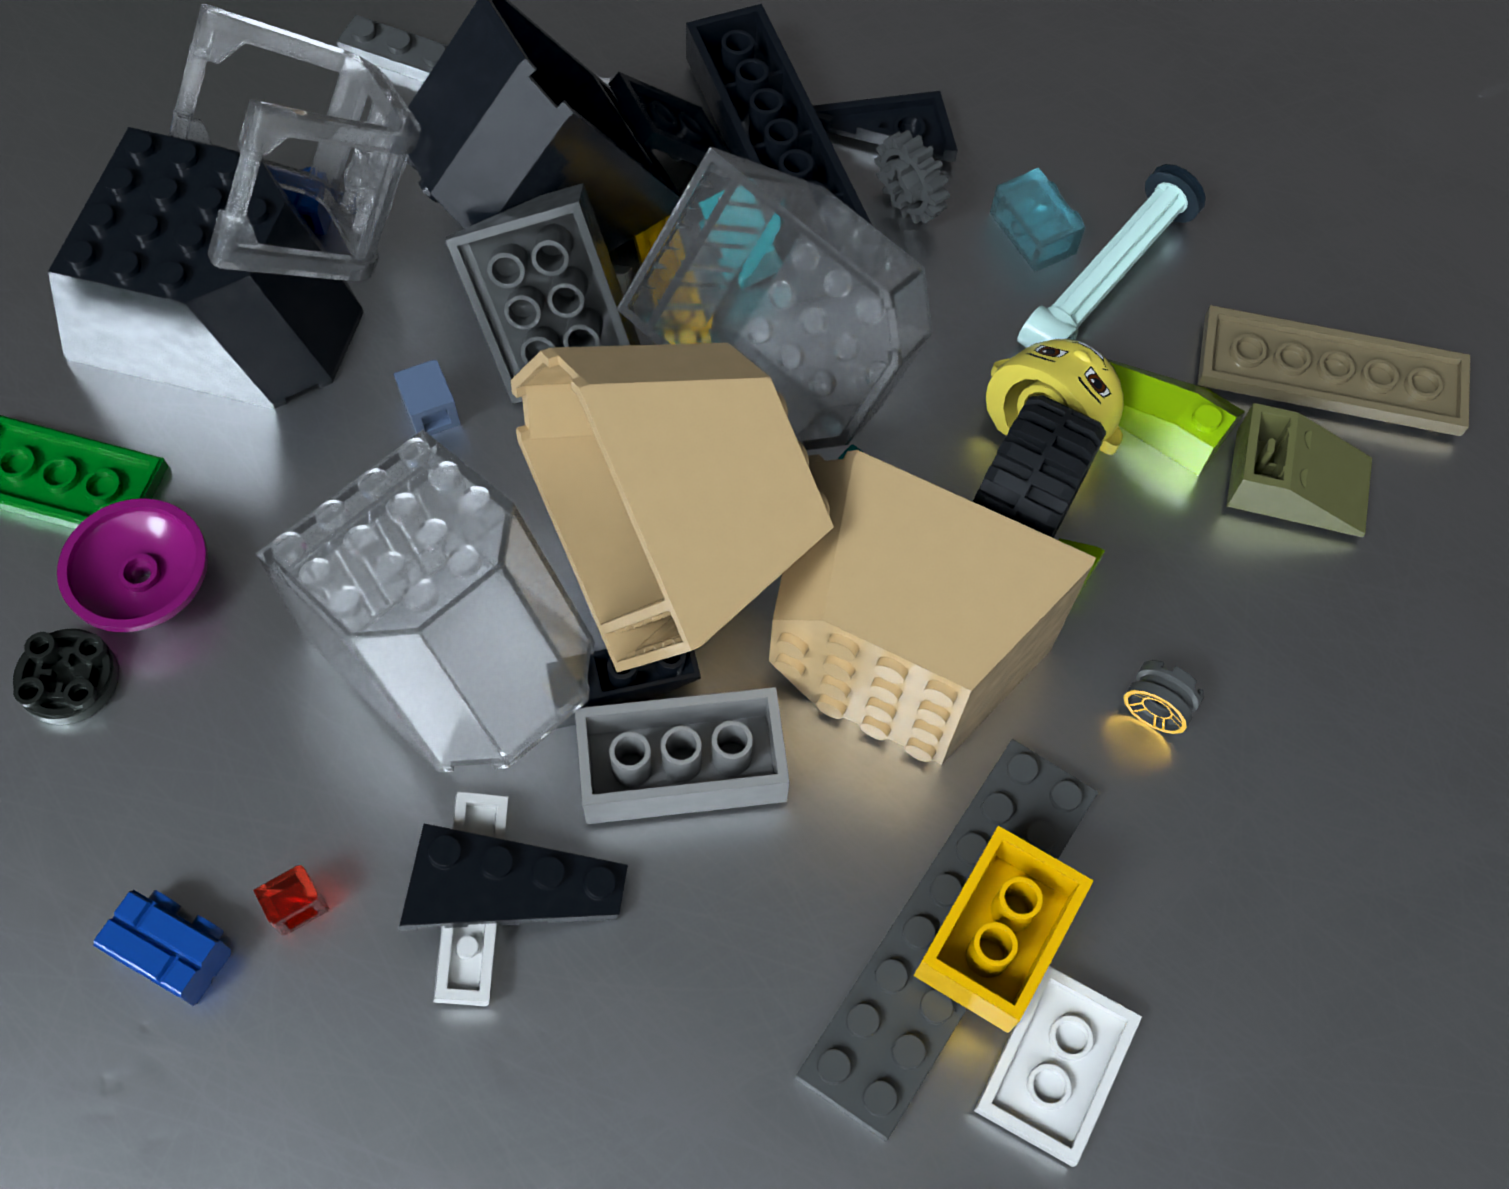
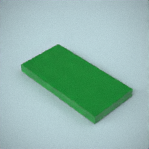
M0 415V509L76 529L87 517L108 505L130 499H152L169 467L165 459Z

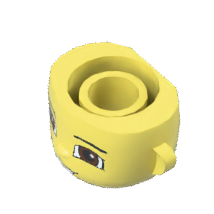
M1053 339L1035 343L1014 357L1002 359L993 364L990 372L992 378L988 383L986 392L987 411L998 431L1007 436L1010 427L1027 400L1031 396L1044 395L1101 422L1106 430V435L1099 450L1109 455L1116 453L1123 436L1119 423L1124 408V394L1113 366L1095 348L1071 339Z

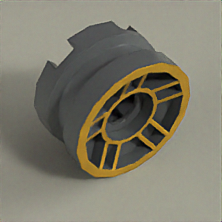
M1150 660L1144 662L1136 675L1137 682H1133L1123 697L1126 707L1141 722L1154 729L1171 734L1183 733L1192 720V712L1198 709L1204 699V690L1198 689L1197 691L1194 687L1197 680L1177 666L1174 667L1173 671L1163 668V661Z

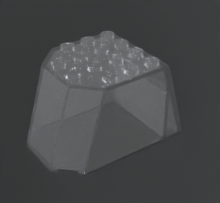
M709 147L617 307L621 314L657 345L731 344L771 377L776 391L786 401L788 419L795 436L803 444L806 451L848 445L882 408L933 333L924 266L826 188L713 147Z
M423 429L256 553L303 637L438 772H454V766L492 764L494 769L510 768L588 702L590 689L587 684L590 654H594L595 641L515 504Z

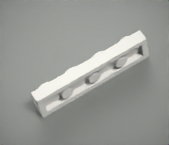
M457 792L452 829L504 839L508 796ZM497 923L474 924L462 928H445V926H441L433 1003L487 1006L489 1004Z

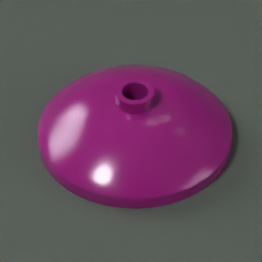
M155 499L120 501L96 511L80 523L71 533L62 548L58 560L57 582L59 590L71 610L83 621L96 628L112 632L145 630L171 619L182 611L196 596L207 573L208 548L198 525L186 512L177 506ZM151 575L146 581L138 583L141 577Z

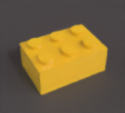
M998 825L913 976L1009 1033L1020 1022L1094 880Z

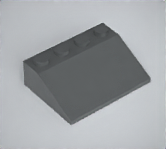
M584 183L540 195L446 237L445 242L512 404L522 402V397L516 398L512 394L511 379L541 350L554 347L641 345Z

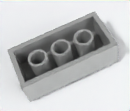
M776 687L575 708L582 805L587 824L787 802L790 780Z

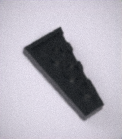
M424 823L398 931L418 930V927L445 926V928H462L474 924L499 923V926L520 925L522 922L533 921L560 923L616 920L620 914L628 865Z

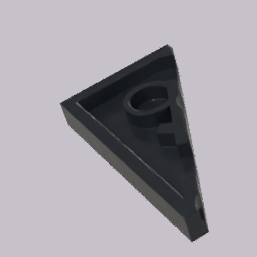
M940 91L813 105L826 132L881 145L883 140L893 134L909 130L913 138L918 135L922 137L923 146H932L934 149L933 158L947 162L956 161L958 149Z

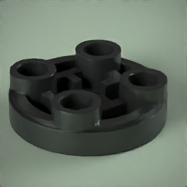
M62 629L51 633L37 632L31 635L26 640L24 645L25 651L19 658L13 674V695L16 701L40 721L55 725H67L85 720L105 706L116 689L119 667L113 651L97 634L82 629Z

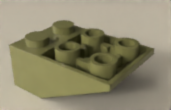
M1253 403L1236 433L1227 507L1363 538L1366 532L1372 457L1298 412Z

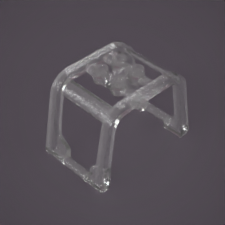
M201 4L168 136L221 147L211 143L203 121L194 118V111L207 61L220 64L245 43L340 73L327 115L254 99L249 100L237 144L240 157L225 211L219 210L207 253L211 263L216 267L231 270L356 282L369 279L374 274L379 260L377 247L387 217L392 209L393 199L401 175L405 170L408 154H411L416 149L421 134L419 123L388 77L368 60L347 50L208 4ZM369 95L373 102L367 121L361 122L360 119ZM288 137L319 142L310 172L263 159V155L267 156ZM354 147L355 149L351 162L348 164L344 175L345 191L343 192L339 188L343 177V173L348 161L351 148ZM261 160L283 189L305 194L317 200L326 208L351 256L258 244L246 212Z

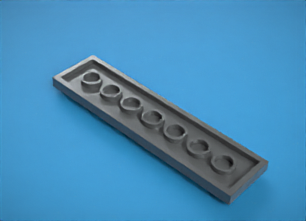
M1012 739L798 1071L795 1079L886 1142L967 1010L964 1006L913 975L996 828L999 825L1058 859L1097 796L1098 791Z

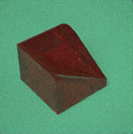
M302 865L293 867L253 890L269 923L281 935L285 936L323 915L330 909L321 892Z

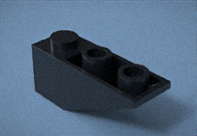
M607 649L544 662L547 687L557 729L576 725L575 708L648 701L701 679L694 650L618 673Z

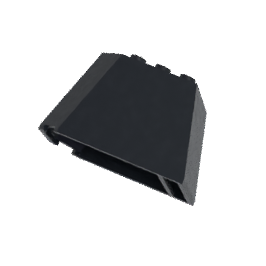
M477 0L393 129L403 146L400 150L401 155L411 167L418 171L422 178L418 182L420 188L432 201L439 202L463 229L540 195L584 183L609 253L687 204L653 151L647 150L635 139L633 135L635 130L629 119L617 108L616 102L618 100L611 88L509 0Z
M128 127L48 270L63 355L67 360L272 409L287 404L285 398L316 384L322 388L333 383L364 313L335 261L259 156Z

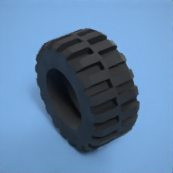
M1044 395L1031 396L1020 410L1018 417L1014 420L1007 436L999 447L973 502L1054 538L1103 442L1106 430L1101 422Z

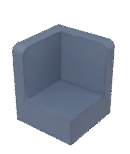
M430 360L393 373L402 402L418 440L461 425L454 398L437 360Z

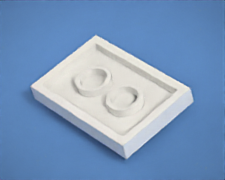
M1049 966L1020 1022L1012 1029L974 1111L1072 1167L1076 1166L1142 1016Z

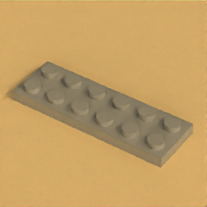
M1213 305L1209 306L1205 314L1198 386L1460 437L1469 428V354Z

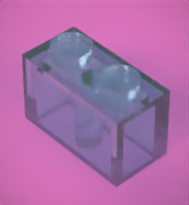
M1040 168L996 186L990 214L1034 272L1077 254L1085 230L1080 215L1072 210L1062 198L1055 183L1049 181Z

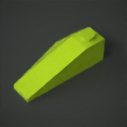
M1107 359L1120 380L1124 394V408L1119 427L1199 476L1241 420L1245 411L1208 388Z

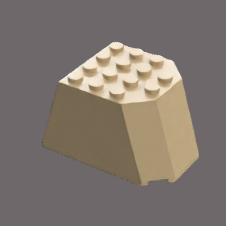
M729 343L547 348L541 350L511 379L512 394L516 398L522 397L525 425L516 428L517 441L617 673L701 647L834 528L829 516V503L814 481L809 469L807 451L803 444L797 440L788 419V407L784 397L776 391L769 375Z
M847 451L843 459L825 461L820 454L809 455V469L817 488L827 498L830 507L829 516L834 528L782 573L772 620L769 662L827 716L836 719L844 717L859 724L863 732L875 739L886 740L888 738L904 746L906 752L912 757L924 762H931L933 760L942 765L1051 651L1096 557L862 451Z

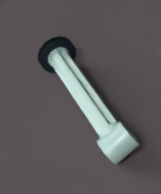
M1164 164L1157 167L1153 174L1145 181V192L1148 200L1051 307L1045 308L1041 305L1030 315L1018 335L1017 342L1027 348L1035 343L1053 339L1076 340L1079 332L1077 328L1172 221L1181 223L1192 221L1205 207L1206 196L1197 178L1186 169L1177 165Z

